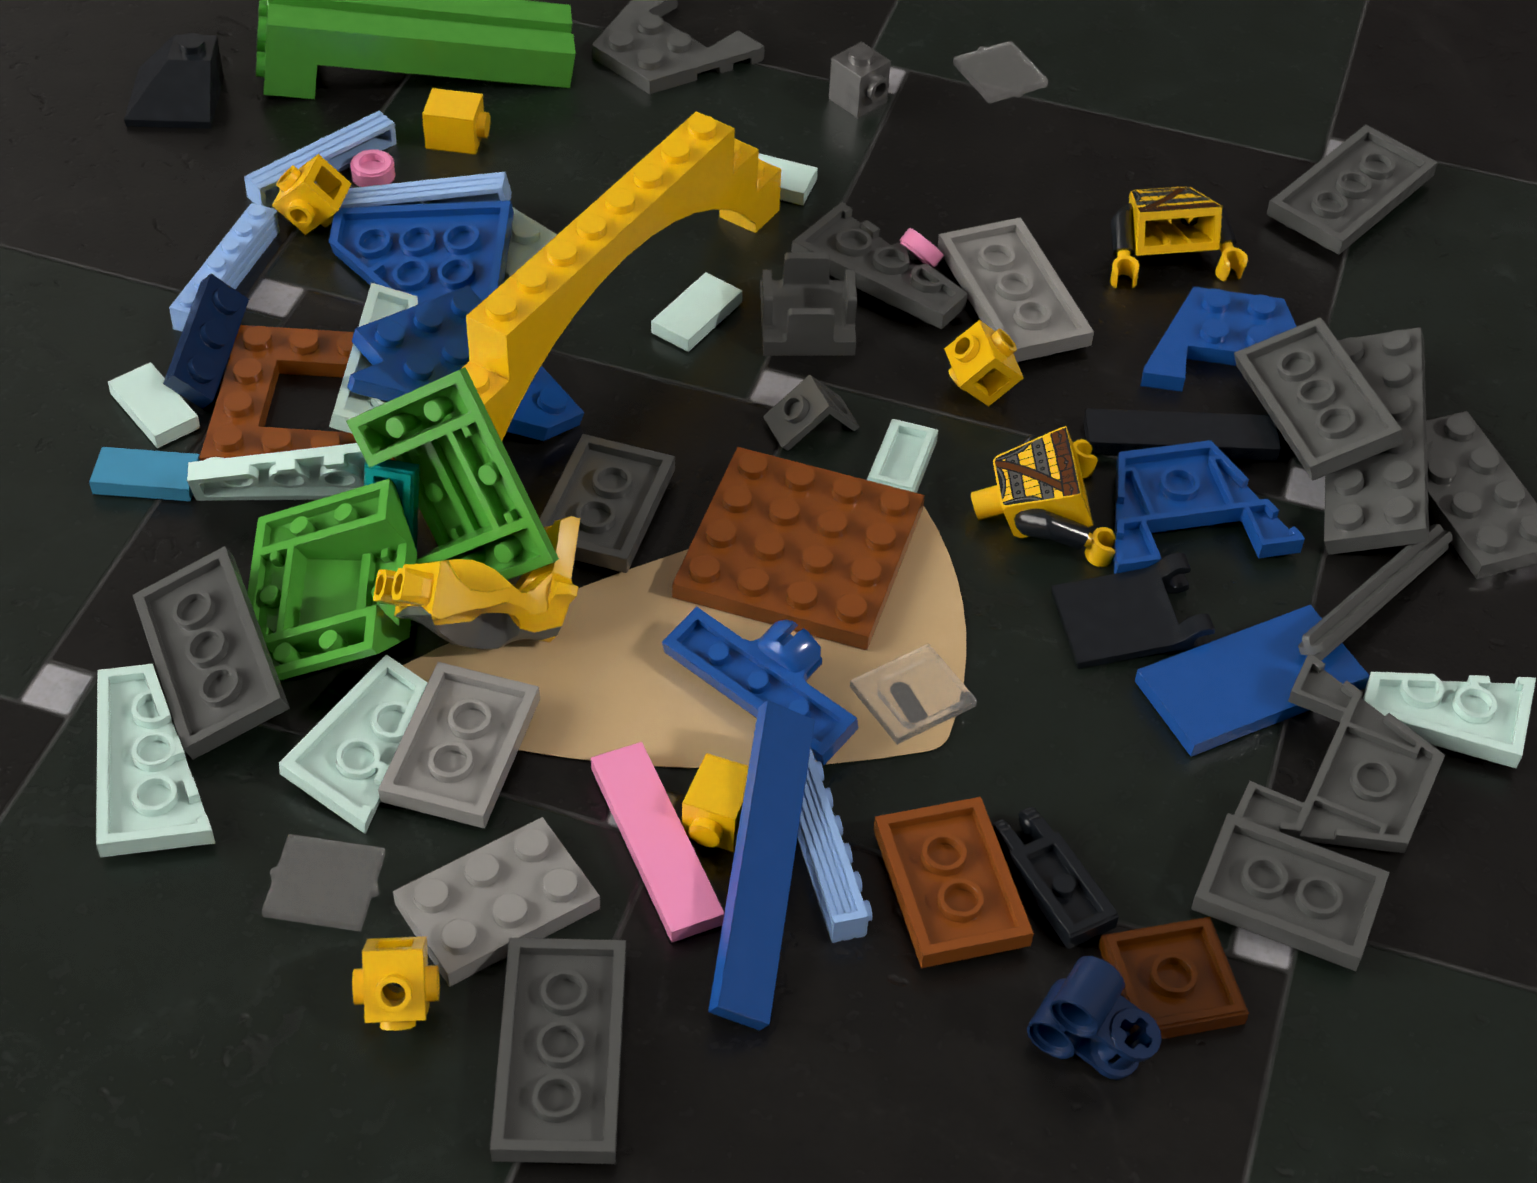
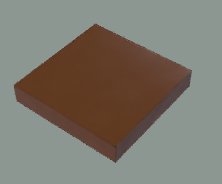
M1210 917L1101 935L1099 949L1104 961L1116 968L1124 979L1125 987L1121 996L1139 1009L1147 1012L1156 1021L1161 1031V1039L1246 1024L1249 1015L1248 1009ZM1134 1025L1129 1029L1130 1033L1135 1032L1139 1026Z

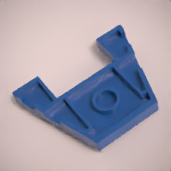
M1193 287L1144 366L1140 386L1182 392L1186 376L1187 359L1237 366L1234 356L1235 352L1297 327L1285 300L1266 295Z
M1211 440L1123 451L1118 454L1115 488L1114 534L1116 539L1114 542V574L1146 568L1162 559L1151 534L1154 532H1167L1169 530L1241 521L1258 559L1301 553L1305 539L1295 526L1290 529L1286 527L1277 517L1279 510L1269 499L1260 500L1247 486L1249 479Z

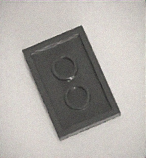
M582 434L539 519L543 527L552 526L556 520L564 517L573 516L580 518L574 560L627 573L675 471V456Z
M1227 813L1191 909L1356 971L1390 872Z

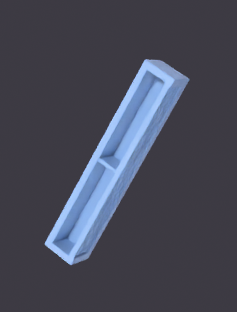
M377 111L259 170L253 171L244 176L247 197L255 204L271 207L280 191L276 184L285 171L291 166L299 169L317 154L323 157L338 172L349 168L352 158L362 151L370 149L383 151L397 144L395 123L383 115L382 112Z
M506 172L350 188L340 208L511 200L512 192Z
M254 203L249 205L169 307L174 330L183 331L199 285L209 274H213L234 289L238 287L280 232L277 210Z
M810 750L797 838L832 943L850 940L855 937H865L867 935L868 921H872L871 905L868 900H863L860 874L858 871L853 872L851 866L853 858L849 843H843L841 837L843 835V827L840 816H834L830 788H824L822 782L824 781L822 764L820 761L815 762L812 750Z

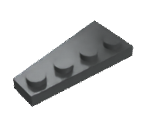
M843 202L839 203L792 241L791 252L829 253V275L839 280H844L845 270H855L856 288L937 328H944L966 307L967 292L930 265H917L909 258L910 251L900 243L890 245L880 238V229L868 220L862 223L852 217V208Z

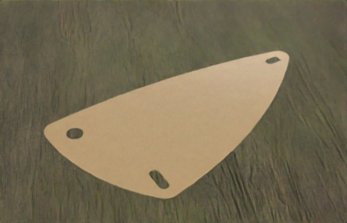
M924 506L868 650L813 636L821 647L822 665L811 675L807 683L857 717L858 730L826 764L874 760L928 752L942 746L950 736L964 684L966 623L960 587L950 555L937 527ZM687 549L631 568L627 573L620 572L578 588L576 598L569 604L563 625L558 635L551 642L521 639L512 641L498 649L465 648L448 643L403 666L426 682H429L437 662H442L539 686L540 701L518 751L591 761V757L642 742L653 766L699 768L706 753L749 766L757 718L664 653L662 641L696 606L741 638L749 641L759 639L772 624L672 598V583L687 554ZM793 630L790 634L794 637L797 631ZM903 688L909 692L927 721V726L923 730L914 731L906 725L889 697L893 689Z

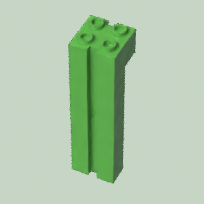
M259 0L256 77L264 78V95L315 99L317 65L570 88L575 60L574 35L571 34V7L567 4L527 0Z

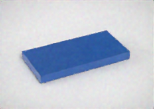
M1311 605L1302 607L1137 669L1135 683L1192 757L1309 711L1306 708L1288 702L1307 657V655H1301L1298 645L1302 642V636L1322 618ZM1343 643L1322 660L1326 664L1324 670L1342 684L1348 681L1359 690L1366 688L1369 674Z

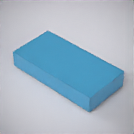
M102 447L89 481L92 494L191 501L193 493L187 481L188 462L200 461V454Z

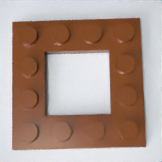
M240 325L200 453V461L211 457L231 458L357 443L353 434L348 432L264 427L279 374L343 378L353 346L352 338L354 332Z

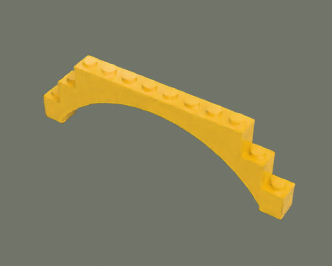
M696 111L466 315L470 361L462 368L466 367L501 441L533 378L558 338L597 287L629 254L662 229L694 213L716 209L719 210L720 218L753 233H757L779 211L781 169L759 159V149L736 139L734 127Z

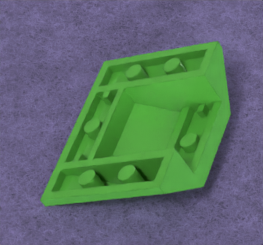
M466 367L346 421L369 468L393 457L395 461L420 464L418 507L438 546L416 560L417 563L453 559L474 560L488 565L499 572L506 580L554 563L559 559Z
M390 478L258 517L247 593L279 680L376 655L410 638L411 620L395 617V605L373 601L379 570L397 571L398 568H403L405 564L417 563V551L396 486Z

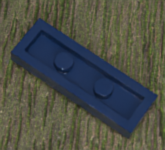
M209 274L199 285L163 384L201 409L206 408L214 401L249 302L247 297L213 274Z

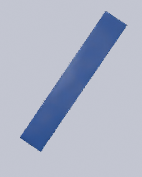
M769 700L758 707L708 1010L709 1013L756 1030H761L770 1024L815 723L814 719Z

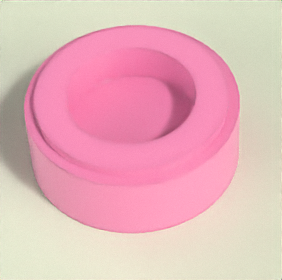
M376 149L365 150L356 154L350 162L352 180L359 187L390 184L395 178L394 160L390 154Z
M909 228L900 239V244L908 249L912 256L921 263L930 265L932 268H935L944 256L937 247L912 228Z

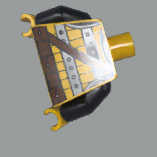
M1191 187L1133 190L1130 192L1129 204H1124L1114 214L1111 221L1113 255L1117 257L1113 261L1110 279L1113 288H1117L1119 275L1129 276L1132 279V288H1135L1137 285L1139 263L1132 257L1134 253L1137 256L1221 250L1222 255L1215 270L1216 276L1221 281H1226L1230 268L1236 272L1237 278L1240 279L1248 262L1246 253L1241 249L1233 247L1237 241L1225 207Z
M1067 426L1043 436L1029 435L1013 449L997 455L993 460L997 485L971 492L972 504L978 520L1004 514L1015 537H1035L1052 540L1077 550L1084 546L1086 547L1084 552L1086 559L1097 567L1110 565L1116 553L1112 548L1116 537L1110 528L1100 527L1093 534L1089 532L1088 527L1093 526L1083 478L1093 475L1098 459L1095 455H1091L1092 447L1087 440L1080 439L1074 443L1072 442Z

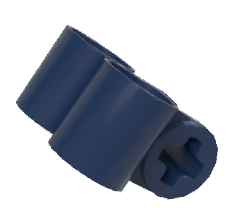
M1094 956L1079 958L1066 979L1061 978L1055 981L1027 1027L1029 1038L1040 1050L1061 1059L1070 1058L1075 1053L1093 1066L1101 1075L1116 1080L1131 1075L1137 1069L1139 1062L1150 1059L1159 1050L1161 1031L1156 1021L1147 1012L1139 1009L1121 996L1125 983L1120 972L1108 962ZM1134 1025H1138L1139 1028L1131 1035L1127 1032ZM1116 1054H1118L1119 1056H1121V1057H1120L1116 1062H1114V1063H1111V1062L1109 1061V1060H1110L1112 1057H1114Z

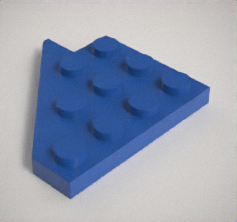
M511 200L339 208L338 212L334 214L329 243L333 253L369 285L375 283L417 296L418 304L469 286L483 301L504 282L514 210Z
M469 286L355 328L352 343L373 366L352 373L347 388L352 393L388 402L461 369L470 361L466 315L478 306L482 300ZM541 366L518 406L507 432L545 441L579 426L584 411Z

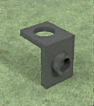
M808 375L764 415L766 423L780 446L787 451L829 414L854 432L860 427L843 399L812 375Z

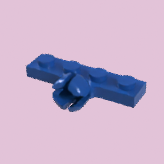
M696 606L662 641L664 653L756 718L758 707L769 700L814 719L811 750L814 759L820 761L824 766L858 730L857 717L807 683L811 675L822 665L821 647L814 637L804 628L793 637L790 633L798 624L792 620L784 619L775 622L759 639L749 641L741 638Z

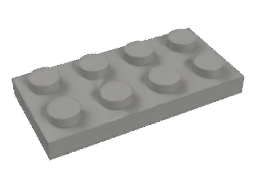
M1021 217L939 234L937 248L943 253L944 260L961 288L968 293L967 298L978 317L994 331L1002 329L1011 337L1017 348V351L1013 353L1017 362L1092 346L1094 331Z

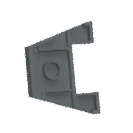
M631 0L592 44L593 59L648 94L697 81L698 73L711 69L721 74L733 70V63L749 59L751 65L764 60V45L739 30L714 45L706 47L691 38L689 34L681 32L663 21L662 16L678 8V0Z
M1308 654L1291 690L1288 702L1338 721L1340 724L1306 801H1298L1249 781L1234 815L1306 842L1405 853L1445 755L1392 714L1388 713L1384 716L1361 698L1362 691L1348 681L1342 684L1324 670L1325 663L1317 657Z

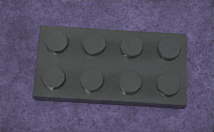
M1365 125L1271 199L1267 215L1339 255L1432 178L1438 162Z
M1321 317L1234 353L1238 369L1312 481L1404 443L1401 427Z
M1468 411L1427 420L1429 514L1437 524L1442 526L1443 530L1452 533L1453 540L1450 543L1474 577L1479 579L1537 564V502Z
M225 546L133 594L183 750L193 760L290 709L234 556Z
M509 938L490 1145L491 1162L616 1164L626 940Z

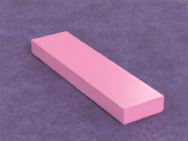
M639 742L591 757V770L671 943L722 926L724 919L722 906L643 743Z

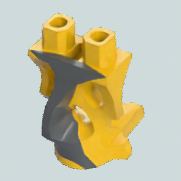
M568 516L556 520L552 526L544 527L559 559L554 563L523 574L515 586L495 569L474 560L453 559L405 564L403 568H398L397 571L387 569L378 571L373 601L395 605V617L410 619L420 623L449 643L465 648L498 649L512 641L521 639L551 642L558 635L569 604L576 598L579 586L572 584L571 578L580 518Z

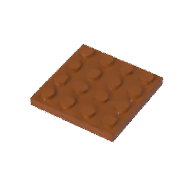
M737 447L672 583V598L772 625L784 619L792 620L798 624L794 631L798 632L804 628L812 636L868 650L922 513L925 495Z

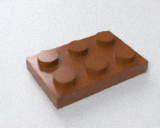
M981 797L875 817L873 830L921 968L1031 946L1033 930Z

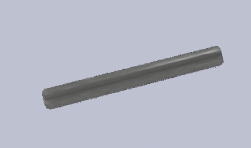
M1440 524L1430 525L1429 542L1407 545L1302 636V642L1298 645L1301 655L1310 654L1322 661L1449 548V543L1453 540L1452 533L1443 530Z

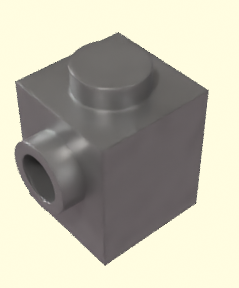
M863 42L832 57L829 99L856 118L887 102L891 61Z

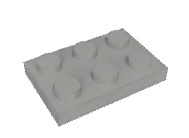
M437 662L378 788L380 802L485 829L540 701L539 686Z
M543 817L393 891L395 905L415 936H427V953L434 965L439 966V972L449 987L508 956L509 938H545L600 909L599 894Z

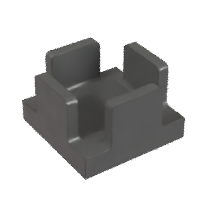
M811 252L786 253L784 255L783 278L781 280H772V270H762L760 309L763 356H855V319L857 307L855 270H845L844 280H830L829 253Z

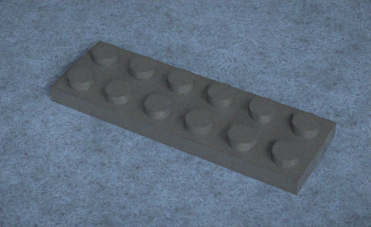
M1418 327L1394 330L1387 333L1338 340L1401 427L1404 443L1325 476L1324 543L1327 553L1331 555L1429 542L1425 352L1422 329Z

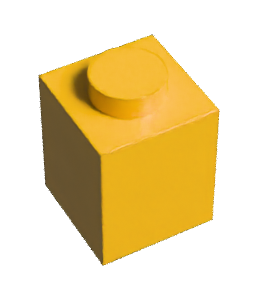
M432 88L422 113L425 149L476 155L481 138H487L490 131V113L484 112L483 94Z
M705 754L682 802V826L688 838L705 847H719L728 851H735L749 766L712 754Z

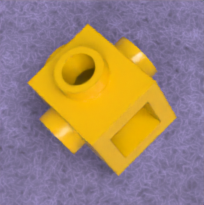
M317 154L299 169L291 166L285 171L276 184L280 191L272 207L306 235L320 224L323 227H327L333 222L334 214L338 212L352 183L323 157Z
M978 320L944 348L951 364L949 374L952 380L960 389L968 392L988 407L1024 378L1013 354L1017 351V348L1011 337L1002 329L994 331L981 320Z
M427 936L367 939L362 950V969H353L352 978L354 1005H364L365 1023L380 1022L381 1029L398 1031L415 1027L416 1021L426 1020L430 1006L429 1002L439 1001L440 998L439 966L428 965ZM391 983H397V984L401 985L402 987H396V986L392 985Z

